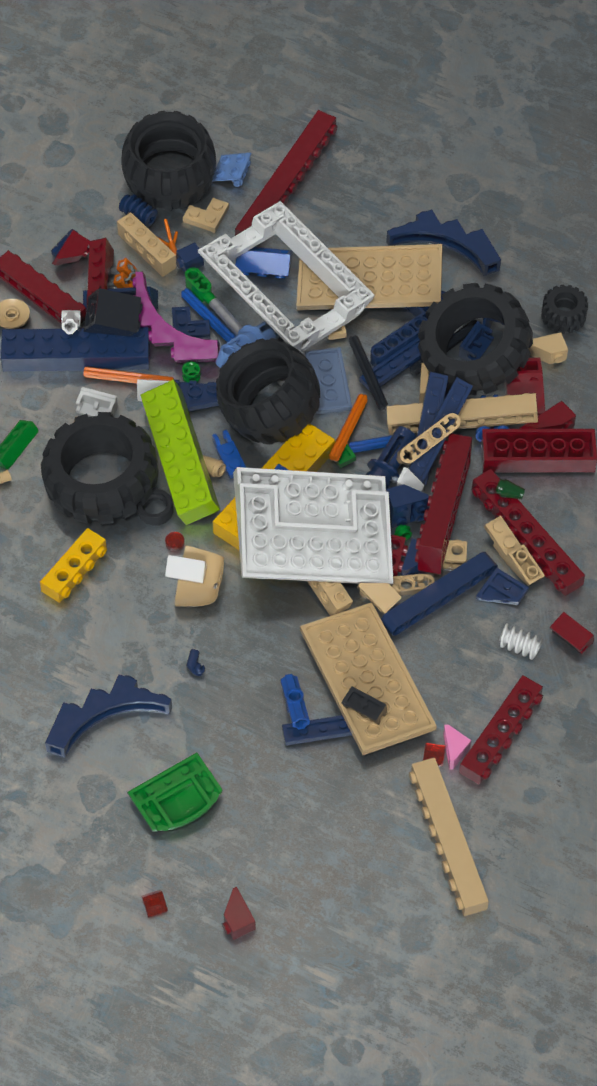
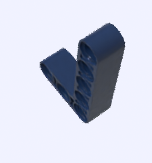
M430 306L406 307L415 318L371 347L370 363L372 366L375 367L418 337L422 320H428L425 313Z

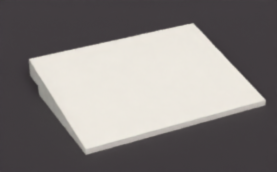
M243 467L235 469L233 476L242 578L359 584L389 583L393 585L389 492H386L385 476Z

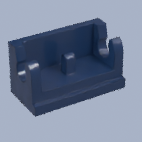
M477 321L461 343L458 357L466 361L480 359L494 340V337L490 335L493 330Z

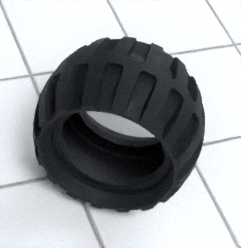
M158 111V113L144 116L141 121L136 122L132 126L123 144L121 165L125 181L130 190L137 195V198H141L143 202H147L154 209L160 208L165 211H172V209H184L192 203L195 204L207 192L215 174L216 153L208 131L193 116H187L179 111ZM166 151L185 153L194 159L188 166L176 170H158L144 163L145 159L151 155Z
M262 338L250 344L247 343L241 346V349L235 353L233 352L219 370L220 374L216 379V393L221 412L227 422L237 432L251 441L261 442L266 445L288 441L294 435L300 434L312 422L315 412L319 409L320 386L313 366L298 349L281 340L274 338L265 340ZM287 378L272 396L264 401L250 405L255 396L266 386L280 379Z

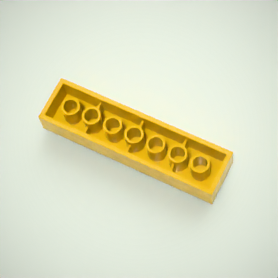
M308 424L300 434L289 438L261 469H275L277 464H281L291 471L317 472L330 458L329 453L335 443V439L312 424ZM234 497L213 520V534L239 550L236 501Z

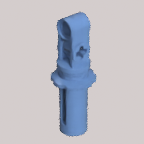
M266 321L257 326L247 324L238 331V335L221 346L216 359V365L221 368L233 352L235 353L241 349V346L247 343L250 344L262 338L265 340H270L271 338L278 339L280 336Z

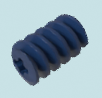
M129 194L125 195L119 203V210L121 212H124L125 215L131 212L147 228L154 223L158 215V210L153 209L147 202H143L141 198H137L135 194L131 196Z

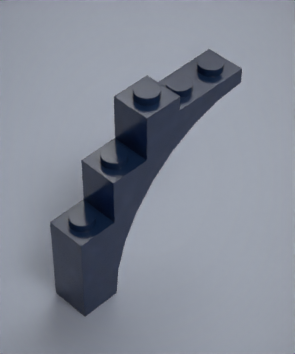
M432 209L416 214V221L408 222L405 225L394 227L387 231L386 242L388 246L415 242L442 244V246L468 258L477 266L483 276L500 271L501 258L483 229L466 234L458 219L441 224Z
M118 674L110 694L102 689L96 690L91 688L82 708L74 703L68 704L63 702L45 742L46 751L65 758L72 745L94 724L108 717L131 711H156L170 714L172 699L165 694H155L146 688H138L137 680L133 677Z

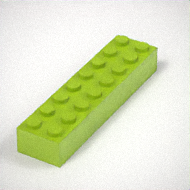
M173 379L140 394L179 518L188 525L219 511L220 507L182 389Z

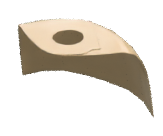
M186 545L183 557L205 561L207 568L203 584L178 579L175 606L209 605L218 596L224 569V557Z

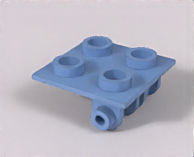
M252 153L221 155L212 182L232 180L235 187L241 186L243 178L246 177L248 167L251 165L250 156Z

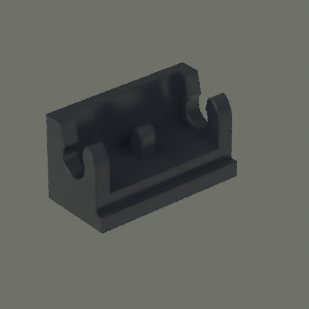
M351 686L341 702L344 707H349L373 720L377 725L380 724L381 717H385L387 714V705L353 686Z

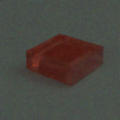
M426 743L423 761L435 758L438 766L443 767L446 746Z

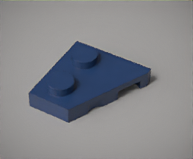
M496 568L476 595V599L479 601L519 605L529 591V587Z

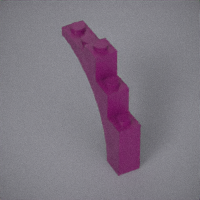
M143 271L135 272L136 277H133V288H136V295L133 296L141 297L143 305L138 321H140V327H149L151 329L149 331V341H152L154 346H174L171 348V358H174L176 363L216 362L220 350L218 340L200 339L186 335L165 322L151 302L147 290L146 275Z

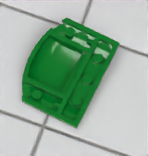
M196 752L131 789L127 794L152 831H167L187 825L201 817L215 804L223 790Z

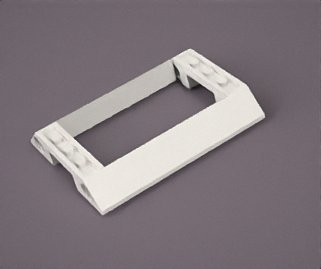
M281 201L254 216L252 226L236 236L230 238L227 234H224L198 250V253L286 343L301 351L308 349L358 317L375 296ZM275 234L339 297L335 301L334 309L315 321L308 317L295 328L289 319L232 263L233 259Z

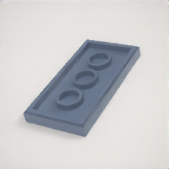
M341 347L305 351V357L313 366L320 386V405L315 414L351 411L352 402Z

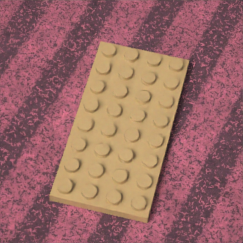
M442 244L328 248L375 295L366 308L431 306L433 302L438 304L441 301ZM299 258L297 310L334 309L335 301L339 297Z
M372 602L300 626V631L362 755L436 730L437 725ZM351 686L387 705V714L385 717H381L379 725L349 707L343 706L341 702Z

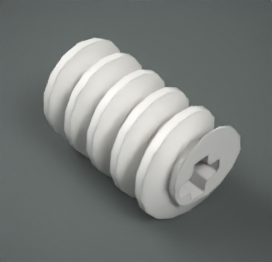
M506 623L499 639L500 647L504 648L508 644V651L515 647L516 654L522 650L523 657L529 654V659L533 660L540 650L543 638L539 642L537 641V635L530 639V632L523 636V629L515 633L516 627L513 626L511 630H508V623Z

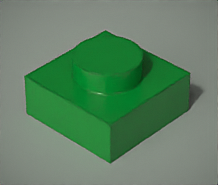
M346 444L339 460L336 461L339 468L356 461V455L348 444Z

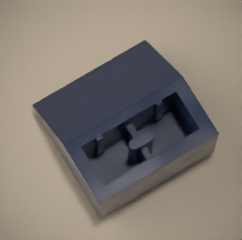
M405 484L386 489V492H389L390 525L392 528L424 520L425 510L429 509L428 494Z

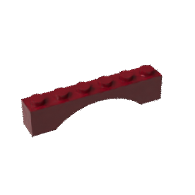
M107 238L89 241L87 300L88 296L97 289L107 290L109 270L114 264V249Z

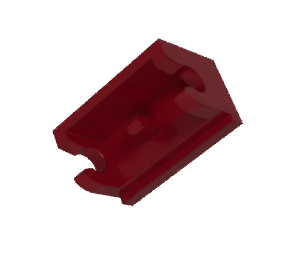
M565 612L550 626L554 633L565 639L581 654L594 643V635Z

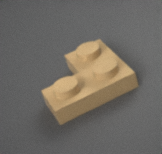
M213 198L206 210L189 205L183 216V222L215 233L229 209V203Z

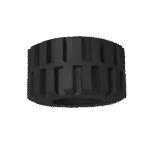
M563 284L560 287L554 286L553 290L549 289L547 294L544 295L541 318L545 325L548 324L547 327L554 329V332L560 331L562 334H565V332L573 333V330L578 331L586 321L588 311L587 296H584L585 293L579 291V288H572V285L565 286ZM560 307L569 308L570 311H563V310H560L559 308H560Z

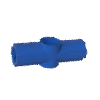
M287 674L280 679L286 701V709L290 715L292 726L298 730L305 729L310 724L304 702V693L300 688L297 676Z

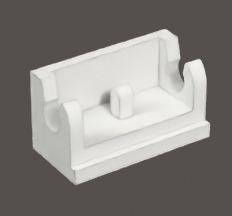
M85 387L81 388L76 404H78L76 413L81 415L88 414V417L98 416V412H111L114 417L118 408L117 396Z

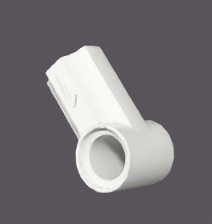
M62 310V330L66 334H73L81 325V311Z

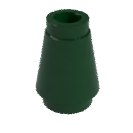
M500 479L495 493L499 494V497L522 500L525 489L507 479Z

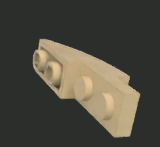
M501 516L485 524L484 528L494 542L493 547L524 583L529 586L545 576L525 545H520Z

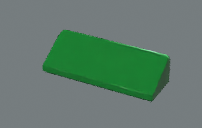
M19 420L0 444L1 468L9 470L39 432L33 421Z

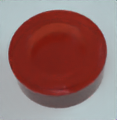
M179 532L169 533L165 538L167 549L170 551L181 550L185 544L184 536Z

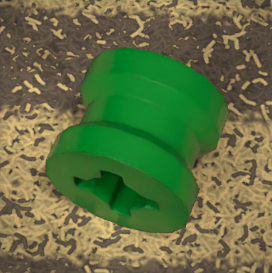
M187 362L183 365V381H197V383L200 381V366L196 362Z

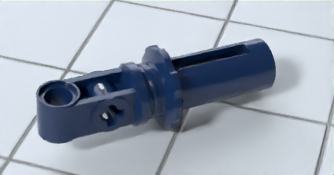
M398 426L379 458L371 459L367 463L370 471L366 475L385 476L386 489L390 487V483H396L400 476L397 470L401 465L396 460L397 452L413 441L416 435L410 429Z

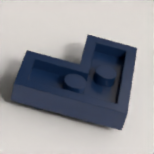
M190 306L172 307L173 328L192 337L210 339L209 320L191 321Z

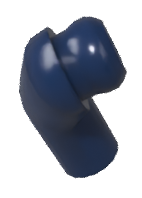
M191 649L186 666L193 675L201 676L205 672V666H201V663L197 662L200 652Z

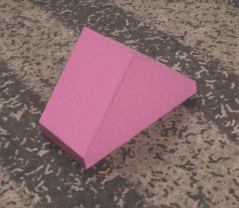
M447 724L444 725L443 736L449 770L455 768L470 750L471 740Z

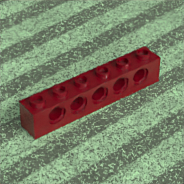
M524 675L521 676L460 763L459 773L478 785H480L483 779L487 780L489 778L492 766L500 762L503 750L509 749L513 742L512 737L514 734L518 735L523 728L522 723L525 719L529 720L535 704L538 706L544 696L542 695L543 686ZM510 714H515L517 717H511ZM499 729H505L507 732H501ZM488 744H495L496 747H491ZM478 759H485L486 762H480Z

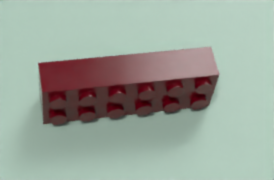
M482 429V472L484 473L489 469H492L494 473L595 472L597 465L595 429Z

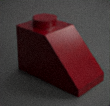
M73 230L52 264L78 262L81 257L85 258L89 253L88 246L90 240Z
M237 887L233 888L224 912V923H222L225 933L227 935L230 934L233 940L256 930V921Z

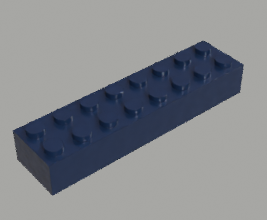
M140 327L139 331L132 336L83 332L84 328H78L73 334H66L62 328L2 329V371H84L85 367L110 370H149V327Z

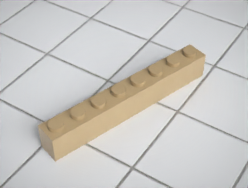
M536 393L499 397L488 396L476 399L468 398L458 414L461 423L457 429L537 423ZM423 403L387 406L389 435H393L398 426L406 427L413 433H417Z
M431 758L413 763L411 772H409V778L411 783L416 785L417 790H415L418 802L421 801L423 804L422 813L424 819L429 821L428 829L431 837H435L436 852L442 856L443 871L449 875L448 883L451 892L455 891L457 909L462 910L463 916L485 911L488 909L489 901L436 759Z

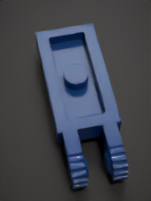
M224 430L222 435L225 439V444L221 445L217 434L212 435V440L220 460L226 465V472L229 478L232 479L234 478L233 472L237 467L246 468L234 441L231 440L230 434L227 430Z

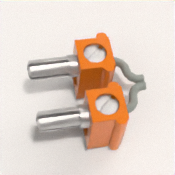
M127 258L118 261L117 267L110 268L109 275L120 274L115 275L113 281L107 282V289L112 287H133L131 279L136 276L137 268Z

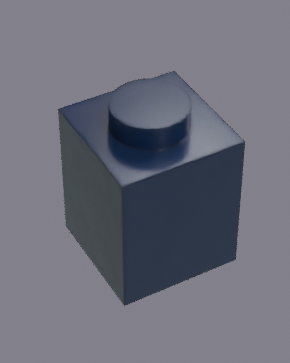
M195 242L176 251V265L179 269L182 268L184 273L189 268L204 266V258L198 253L199 247Z

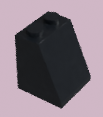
M101 288L97 289L88 296L83 332L120 336L136 334L140 329V321L138 319L143 306L141 297Z

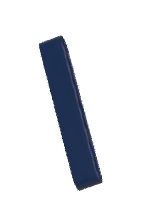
M485 551L479 553L385 613L381 618L384 626L392 636L400 634L492 575L495 569L498 568V565Z

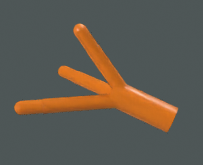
M164 219L169 243L161 238L159 239L176 254L177 248L175 244L178 232L175 231L172 240L168 221Z

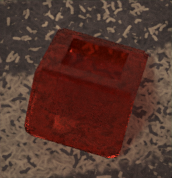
M161 890L141 896L148 918L168 911Z

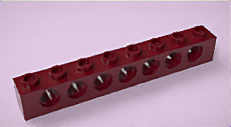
M492 469L473 479L471 489L473 495L483 502L485 509L491 511L495 519L499 516L503 518L520 545H525L545 577L553 582L557 591H561L564 596H567L583 586L585 574L518 499L499 497V494L495 493L500 478Z

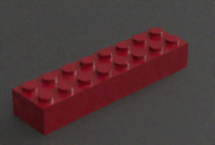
M450 434L448 441H444L443 452L445 453L440 456L439 465L441 467H437L435 475L437 481H433L431 490L433 495H429V509L425 510V523H422L420 527V535L422 536L417 538L415 562H418L419 571L441 574L471 463L472 437Z

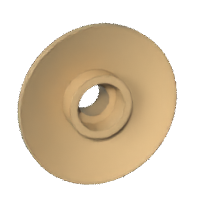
M6 299L0 302L1 327L15 329L23 326L28 321L30 310L25 302L19 299Z

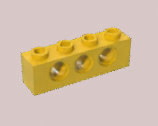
M87 528L40 581L41 592L58 603L67 598L73 587L81 583L87 571H91L95 566V562L106 554V539Z

